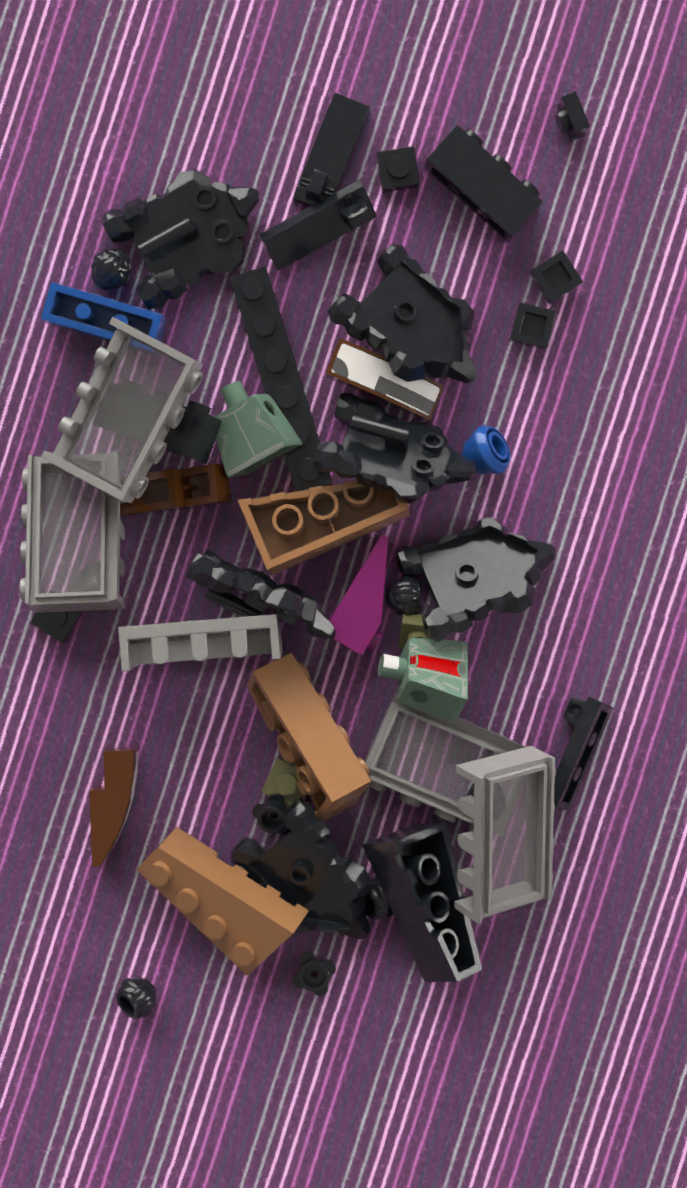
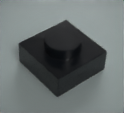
M576 91L562 96L557 106L558 110L555 111V118L562 133L567 132L572 142L584 137L590 125Z
M414 146L377 152L382 193L420 187Z
M563 250L530 271V275L549 305L583 283Z
M519 302L509 341L546 350L556 311Z
M84 611L36 613L30 623L61 643H64Z

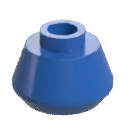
M487 425L477 427L463 445L462 455L475 464L477 474H500L506 471L511 459L510 449L504 436L496 428Z

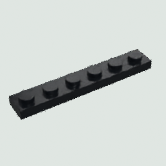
M266 266L232 276L230 280L265 393L273 398L302 442L301 446L284 454L295 491L333 484L330 472H319L313 465L320 440Z

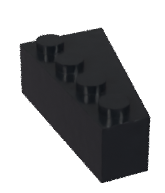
M446 821L414 824L363 844L362 847L424 982H458L481 971L482 966L470 918L455 909V901L465 897L462 884H460L457 878L458 868Z

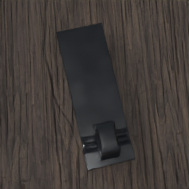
M334 92L294 193V202L310 207L338 191L369 113L370 106Z
M357 180L259 234L274 266L279 271L356 229V227L363 223L371 221L377 215L363 184Z
M589 696L587 701L571 698L563 715V719L573 724L575 729L556 770L554 803L556 808L569 811L614 708Z

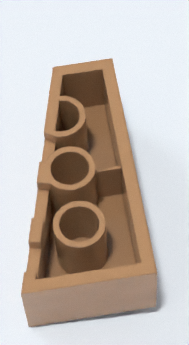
M357 480L344 482V484L317 486L308 490L290 493L282 492L270 494V496L238 500L265 567L271 576L410 517L408 505L401 503L392 491H382L376 485L370 488L358 484Z
M291 652L253 671L247 688L270 731L277 729L279 733L277 736L278 749L285 762L294 763L299 780L296 782V785L302 797L307 794L310 795L317 809L314 811L315 817L325 822L353 807L371 782L369 778L370 772L364 760L360 757L357 758L349 746L350 740L345 729L340 725L337 726L334 722L325 697L320 693L317 694L313 688L306 666L302 662H297Z
M178 827L136 869L246 976L294 934L309 911L298 903L294 907L279 897L281 893L268 885L264 888L248 878V872L237 864L235 866L226 864L218 858L216 851Z

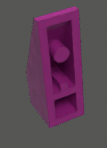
M383 534L379 537L330 618L336 630L333 639L361 656L365 650L372 653L383 635L378 630L382 623L388 537Z

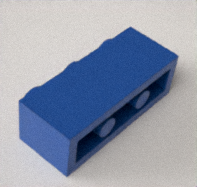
M54 282L50 284L41 315V320L49 325L107 342L111 341L117 329L109 324L112 317L160 342L167 323V319L163 314ZM134 339L129 346L131 349L157 356L158 354L157 351Z

